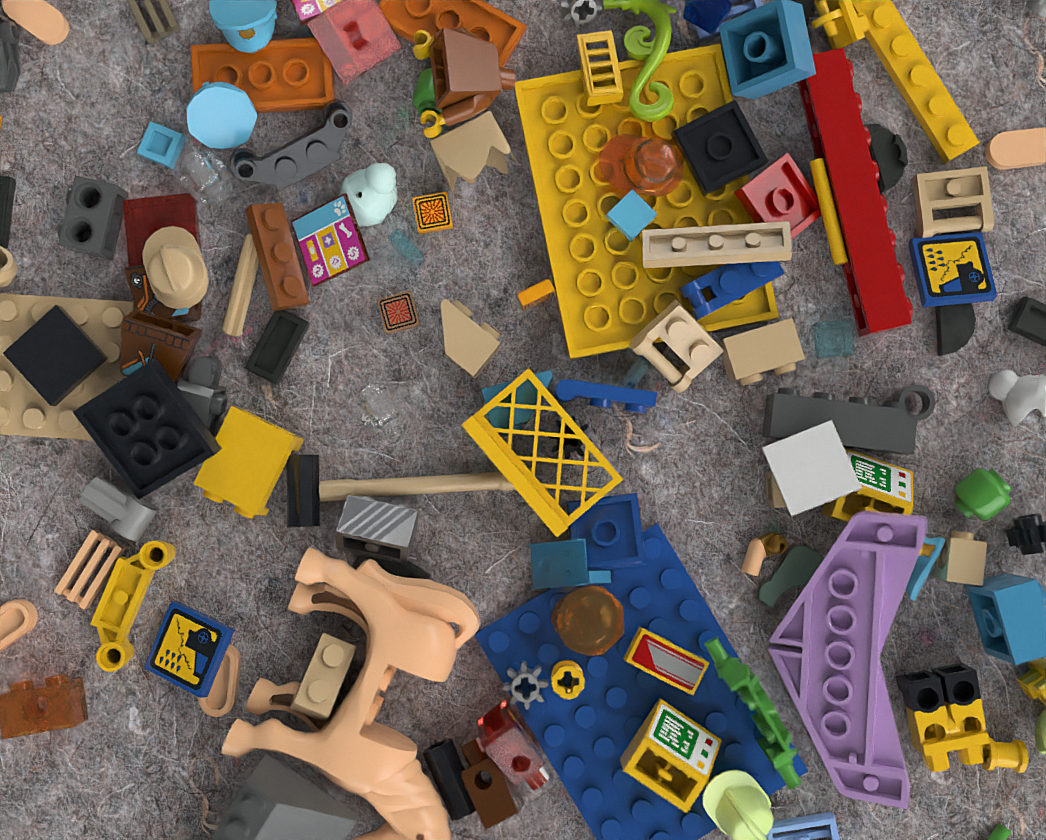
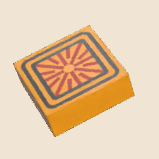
M447 192L412 198L419 235L453 229Z
M545 279L519 292L517 299L522 310L525 311L553 297L555 289L550 279Z

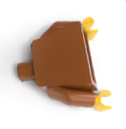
M443 28L441 31L435 32L434 36L431 37L425 30H418L414 34V56L421 60L431 58L436 109H442L441 114L431 110L422 113L420 117L421 124L435 122L434 126L423 130L425 137L435 138L441 133L443 124L452 126L487 110L494 99L501 93V89H513L516 80L514 69L499 67L497 47L492 43L481 40L467 28Z

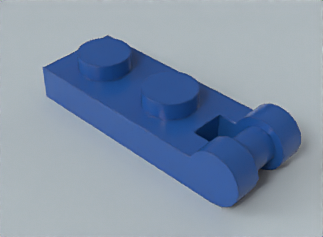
M779 261L725 264L684 285L679 290L684 299L688 297L694 308L691 312L697 321L785 274ZM708 287L714 298L706 302L701 293V290Z
M563 379L556 386L555 396L563 403H568L574 398L589 399V406L610 409L611 403L625 405L624 411L645 414L646 408L652 409L656 406L657 392Z

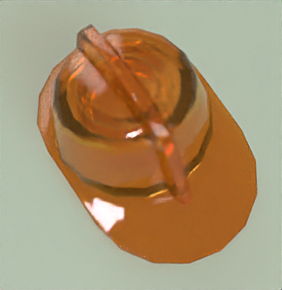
M622 134L608 141L604 145L599 157V167L603 177L611 185L627 191L633 189L636 193L661 197L675 190L683 177L684 165L680 154L669 143L657 138Z

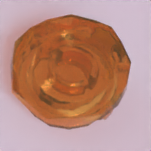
M586 585L576 588L555 604L550 617L554 629L560 635L564 646L586 656L603 655L624 634V606L603 586Z

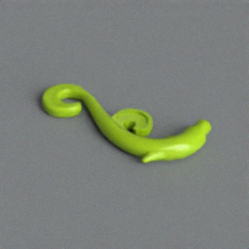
M603 0L604 10L622 8V11L631 10L635 15H639V12H642L652 20L655 26L656 34L652 42H644L651 39L650 29L645 26H634L626 32L624 46L629 57L635 60H646L630 90V111L642 121H659L672 110L674 99L671 90L659 82L649 84V91L655 92L659 97L657 102L651 105L642 104L639 100V94L667 53L672 33L671 19L668 14L676 13L677 9L660 0Z

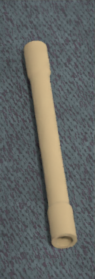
M501 471L368 480H321L319 482L321 502L344 501L348 495L356 497H381L498 489L502 491L516 490Z

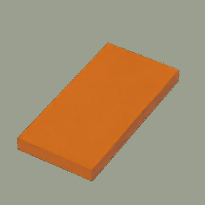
M381 0L377 6L389 30L415 44L413 36L418 30L427 31L431 37L434 36L435 32L441 31L443 28H467L481 40L492 43L497 47L499 67L503 68L527 31V25L483 0Z
M317 37L270 40L266 47L255 53L238 51L229 43L191 45L193 94L203 87L202 84L205 82L230 83L246 92L257 113L323 109L328 101L335 99L333 63Z

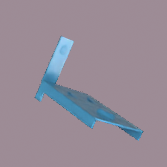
M576 538L564 541L527 544V546L531 547L533 588L529 589L588 585V583H611L610 571H587L585 539Z

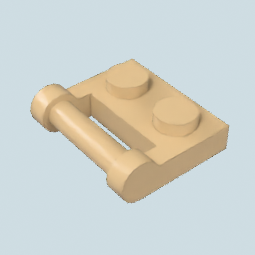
M987 166L922 173L912 177L918 238L933 237L934 234L975 229L978 232L993 230L994 215ZM976 206L975 216L933 220L932 210Z
M674 300L640 331L629 345L637 355H643L669 381L668 385L676 393L685 391L691 384L692 379L724 352L720 344L677 300ZM660 337L686 364L679 370L676 369L652 345L656 338Z

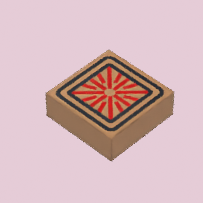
M411 290L377 299L387 335L421 326Z

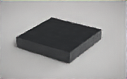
M736 99L683 125L671 133L676 146L704 197L765 166L769 162Z
M55 305L3 352L6 358L50 406L55 407L108 359L103 351L59 305Z

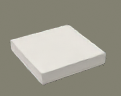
M832 420L762 447V451L790 516L797 515L862 489Z

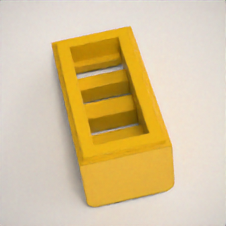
M612 30L577 35L576 40L586 106L621 102L624 92ZM605 42L606 48L587 50L586 44ZM607 55L608 60L589 62V57ZM609 68L610 72L592 75L591 70ZM611 80V85L594 87L593 84L594 82Z

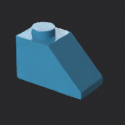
M551 370L534 374L547 389L553 378ZM529 379L516 388L515 404L537 405L538 390ZM513 381L481 389L485 404ZM512 393L500 403H511ZM495 406L488 412L491 425L494 428L509 429L511 407ZM515 408L513 429L522 430L521 425L529 422L535 409ZM501 433L502 437L508 435V433Z

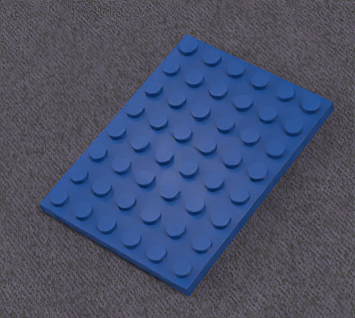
M655 523L642 531L647 565L606 570L611 572V583H588V585L548 588L474 634L503 684L512 682L507 669L512 668L518 671L521 669L523 660H525L527 668L532 670L538 665L541 666L538 678L548 680L547 687L539 688L544 701L539 702L536 699L530 701L529 710H526L524 702L517 700L515 704L596 840L700 839L718 828L703 806V793L707 784L716 775L724 771L737 769L747 772L757 781L768 796L786 786L778 770H775L756 742L765 735L760 733L751 715L756 713L755 709L751 711L747 704L742 702L736 690L731 691L723 677L719 678L715 669V662L704 643L717 636L727 654L735 658H739L660 526L658 523ZM558 612H559V613L561 612V615H560V625H561V628L558 629V628H557V624H556V618H557ZM639 626L709 662L694 695L656 678L623 659ZM562 660L576 662L581 667L585 679L584 689L573 699L561 698L559 694L553 691L551 684V671L554 665ZM570 671L563 672L564 676L559 680L564 682L565 687L572 686V680L577 678H573ZM528 677L521 678V683L516 686H521L523 692H530V686L534 684L529 683ZM512 690L508 691L510 696H512ZM659 698L722 740L709 779L687 813L623 771L620 762L622 754ZM790 742V749H795L792 743ZM797 753L792 758L794 762L792 766L800 777L807 773L808 769Z

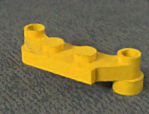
M162 540L149 541L134 556L130 558L118 557L90 625L97 627L102 644L96 653L97 664L102 670L107 672L119 670L133 657L134 648L129 642L128 635L155 571L166 567L175 558L176 551L172 544ZM159 549L163 552L162 559L158 555Z

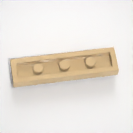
M789 221L642 230L643 268L791 260L792 257Z

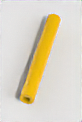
M815 159L810 161L809 165L833 265L844 264L848 262L824 159Z

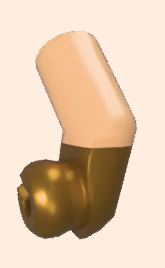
M768 532L752 539L748 545L741 571L758 576L764 558L776 553L781 555L787 550V539L778 532Z

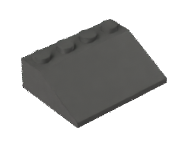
M266 754L244 782L210 840H345L360 816Z

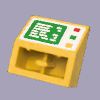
M844 448L862 489L825 503L821 515L848 524L851 518L861 511L911 515L914 507L913 471Z
M659 698L622 754L620 762L623 771L687 813L709 779L722 740Z

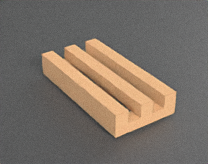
M97 529L91 530L54 592L67 596V600L78 603L80 608L88 609L112 572L118 557H121L126 547ZM99 540L101 543L71 589V584ZM108 547L112 548V552L84 596L81 595L80 592L96 569Z

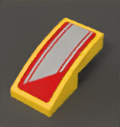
M640 626L623 658L626 662L691 695H694L709 665V662L704 658Z

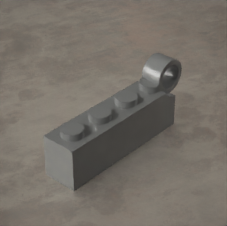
M911 385L898 390L893 397V401H885L883 407L871 405V399L864 397H849V402L836 401V395L831 393L814 392L812 398L800 396V390L778 388V393L767 395L762 437L782 440L832 420L844 448L899 455L914 454L918 420L926 419L932 414L935 408V398L927 387ZM909 392L918 394L922 400V409L916 415L911 414L905 407V398Z

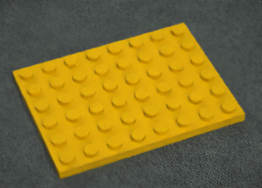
M720 44L677 51L665 55L639 94V100L642 104L651 105L657 102L659 97L655 92L649 91V84L659 82L671 90L674 99L672 110L666 117L654 122L640 120L633 115L629 107L630 90L646 60H629L618 63L624 95L622 101L616 103L586 106L581 70L518 81L514 84L513 88L569 360L629 349L632 339L674 300H677L695 319L691 312L694 310L688 297L684 299L679 289L725 265L643 268L642 232L630 242L606 218L607 213L632 189L658 214L644 230L754 223L734 194L736 190L749 181V175L704 197L671 136L672 131L732 101ZM609 68L591 70L592 75L610 73ZM611 80L594 82L593 84L594 87L611 85ZM772 282L697 320V322L709 333L779 318ZM708 287L701 290L706 302L714 299ZM658 337L653 341V344L664 341Z

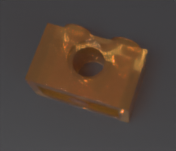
M68 673L46 677L44 684L33 685V679L9 684L10 690L0 694V728L2 739L72 728L89 719L83 678L69 679ZM39 696L46 701V712L38 705Z

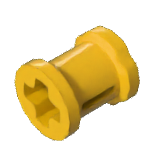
M562 660L554 665L551 671L553 691L563 699L576 698L585 685L581 667L572 660ZM570 671L572 677L577 678L572 680V686L565 687L564 682L559 680L563 678V672Z
M989 737L990 743L982 745L984 762L980 764L984 770L992 771L995 767L1012 768L1016 773L1025 772L1028 766V750L1023 740L1014 739L1011 743L996 742L993 738Z

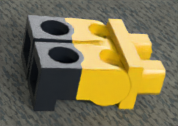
M964 663L933 668L931 672L923 670L895 676L898 690L902 692L912 746L921 753L926 768L931 772L947 770L950 768L947 752L957 750L959 761L964 765L984 762L982 745L989 744L990 741L988 732L985 731V717L976 669Z

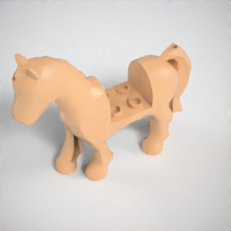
M309 547L297 569L295 581L299 583L291 597L288 610L302 616L314 610L336 612L352 619L362 627L367 635L365 663L354 685L340 705L334 710L331 709L329 717L324 722L289 709L300 684L299 682L293 680L277 686L272 681L260 677L250 694L245 711L258 716L270 710L287 711L300 717L314 732L304 733L295 731L285 726L279 720L272 718L255 726L237 719L225 739L221 754L238 759L256 750H268L287 755L315 767L343 790L365 798L375 807L386 822L379 828L359 835L353 840H451V831L448 826V811L443 807L441 798L432 785L430 778L422 772L421 763L418 759H415L418 751L417 745L404 734L378 723L374 719H376L384 701V698L378 695L381 690L385 692L388 685L391 684L397 668L432 681L444 682L447 680L453 668L457 650L473 637L481 624L475 606L464 593L451 586L428 579L406 578L389 574L372 559L365 560L355 570L345 560L327 557L319 550ZM450 622H454L459 625V631L457 634Z

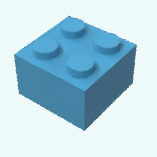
M773 0L719 25L732 95L755 100L816 75L802 4L792 0Z
M1004 573L984 579L983 586L965 584L986 654L1014 665L1046 657V592L1037 579Z

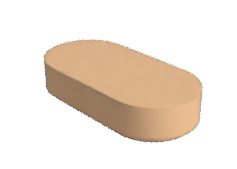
M2 0L5 14L44 44L56 45L67 37L69 32L67 19L45 0Z
M1040 127L999 133L986 145L985 156L988 163L994 168L1001 170L1045 164L1046 128Z
M17 599L0 606V651L35 627L38 614L31 602Z
M229 644L208 697H198L202 711L212 717H220L227 714L237 702L241 656L239 651L231 644Z

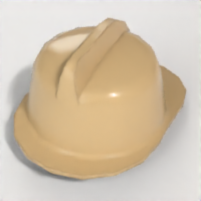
M175 226L164 227L154 232L145 242L142 252L143 264L153 293L167 307L185 309L194 306L204 297L209 284L207 269L197 241L187 230Z

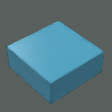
M150 121L137 154L145 159L174 169L186 137L179 132Z
M632 189L607 213L606 218L632 242L658 214Z

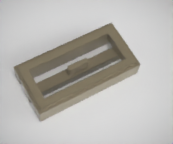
M127 0L149 44L181 30L167 0H158L170 24L166 27L163 26L152 1L143 0L157 30L153 33L138 1Z

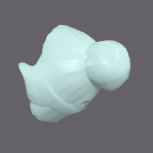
M373 163L369 167L359 169L347 176L340 185V194L337 199L344 196L353 225L369 227L375 224H382L386 215L391 212L398 198L395 179L396 172L389 164ZM359 192L362 193V197H361V198H359V196H358Z

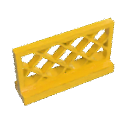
M529 368L461 424L556 537L562 534L571 523L623 480ZM527 379L538 390L537 405L515 404L516 388ZM512 393L511 403H500ZM541 394L552 407L541 406ZM495 406L511 407L509 429L494 428L484 416ZM515 408L536 409L535 431L513 429ZM540 410L556 411L561 417L560 433L539 432ZM565 423L575 434H564ZM498 432L508 433V444ZM513 433L534 435L533 457L516 455L511 449ZM538 436L560 437L558 459L536 457ZM564 438L581 440L585 445L584 461L562 459ZM589 451L598 462L588 461ZM522 460L532 461L531 471ZM536 461L558 463L556 484L539 482L535 477ZM562 463L583 465L582 486L560 485ZM587 467H604L612 479L601 488L586 487ZM545 488L556 489L555 499ZM560 489L581 491L580 506L569 515L559 505ZM586 491L595 492L585 501Z

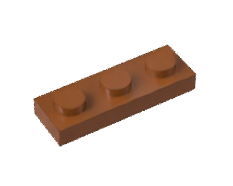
M283 203L251 204L245 209L272 311L300 308L308 305L310 302Z

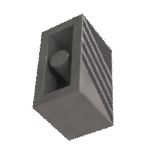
M348 495L336 530L337 549L407 565L417 530L418 510L411 509L404 504L392 505L379 502L368 496L356 497Z

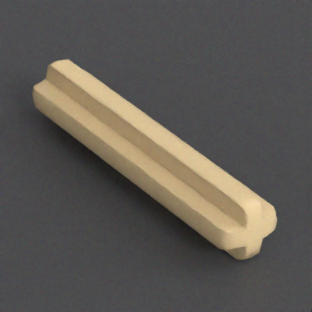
M251 233L246 234L244 237L221 329L222 333L234 337L242 334L259 265Z

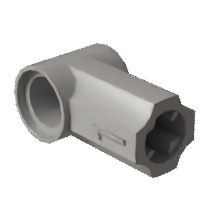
M96 476L80 494L81 499L79 502L111 522L110 527L115 532L132 541L138 542L158 512V509L143 498L138 500L132 494L128 495L101 476Z

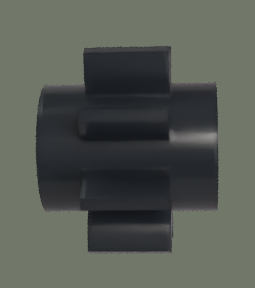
M557 420L556 426L559 428L558 433H560L561 421ZM588 424L583 425L580 429L584 432L587 430ZM565 425V430L572 433L573 431L570 427ZM548 436L550 439H556L557 445L553 447L551 452H557L559 450L560 437ZM580 439L575 440L577 443L575 448L570 444L565 447L563 446L565 459L569 460L570 452L574 451L580 457L584 456V452L580 448L583 444Z
M1041 513L1013 518L1014 526L1006 530L1009 546L1020 547L1022 555L1046 552V521H1043Z

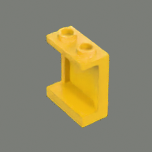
M231 406L215 438L222 449L203 462L193 484L204 489L202 495L218 503L226 500L234 504L233 511L250 519H253L254 515L267 516L269 508L265 507L292 450L299 452L304 438L244 409Z

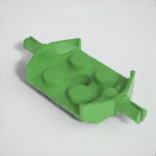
M717 636L709 639L704 645L715 662L717 675L719 678L723 677L731 691L736 690L742 702L746 703L751 711L754 709L756 711L751 717L760 733L765 735L756 741L775 770H778L787 788L790 790L798 787L802 780L792 766V763H794L792 758L797 754L798 748L790 749L789 744L793 737L785 728L772 701L760 685L759 678L750 669L749 665L740 662L741 658L731 657L727 654Z

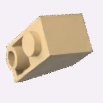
M444 298L440 306L445 354L462 370L476 379L500 350L501 343L497 341L500 334L485 322L479 326L469 317L472 312L458 300H455L452 304Z

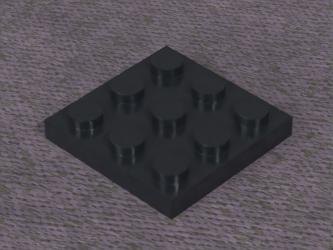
M154 358L73 411L74 415L138 500L214 456L222 449L157 358Z

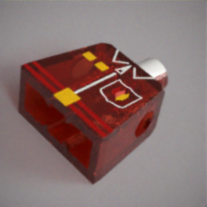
M506 699L477 719L481 746L513 785H519L525 780L532 790H537L548 781L549 775L542 767L545 762L540 746Z

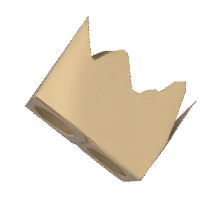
M490 110L430 141L453 197L458 176L474 184L485 165L495 167L501 173L507 174L508 167L505 154L508 153L518 164Z

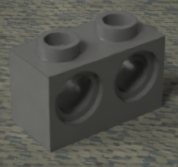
M75 175L73 185L68 188L66 194L68 206L65 218L61 220L58 226V245L72 252L113 260L129 193L116 184ZM100 194L99 203L90 208L91 199L95 195ZM91 228L90 238L82 242L83 232Z

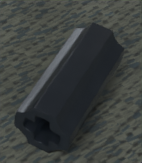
M290 455L287 460V527L320 526L319 455Z
M452 738L444 739L426 748L422 754L451 820H459L476 811L475 806L460 774L465 768Z

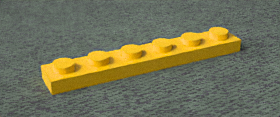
M853 0L852 3L856 14L861 12L866 15L870 28L864 32L865 37L944 164L979 144L980 142L892 1Z

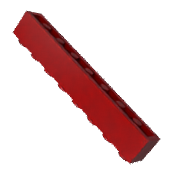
M844 47L812 54L816 75L797 82L815 158L824 159L848 259L847 263L842 264L859 338L900 329L912 324L913 306L911 300L905 297L902 283L905 280L902 265L899 262L897 263L894 252L896 237L894 231L888 228L885 216L888 211L885 196L879 192L877 183L879 169L876 161L871 159L869 151L871 143L870 132L866 126H863L860 115L862 112V100L860 94L854 91L852 82L854 77L853 64L850 59L846 58Z

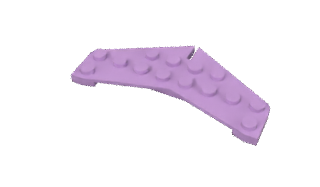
M861 511L851 518L768 641L800 646L802 649L770 644L768 651L836 789L848 798L908 809L910 782L879 656L925 540L927 516Z

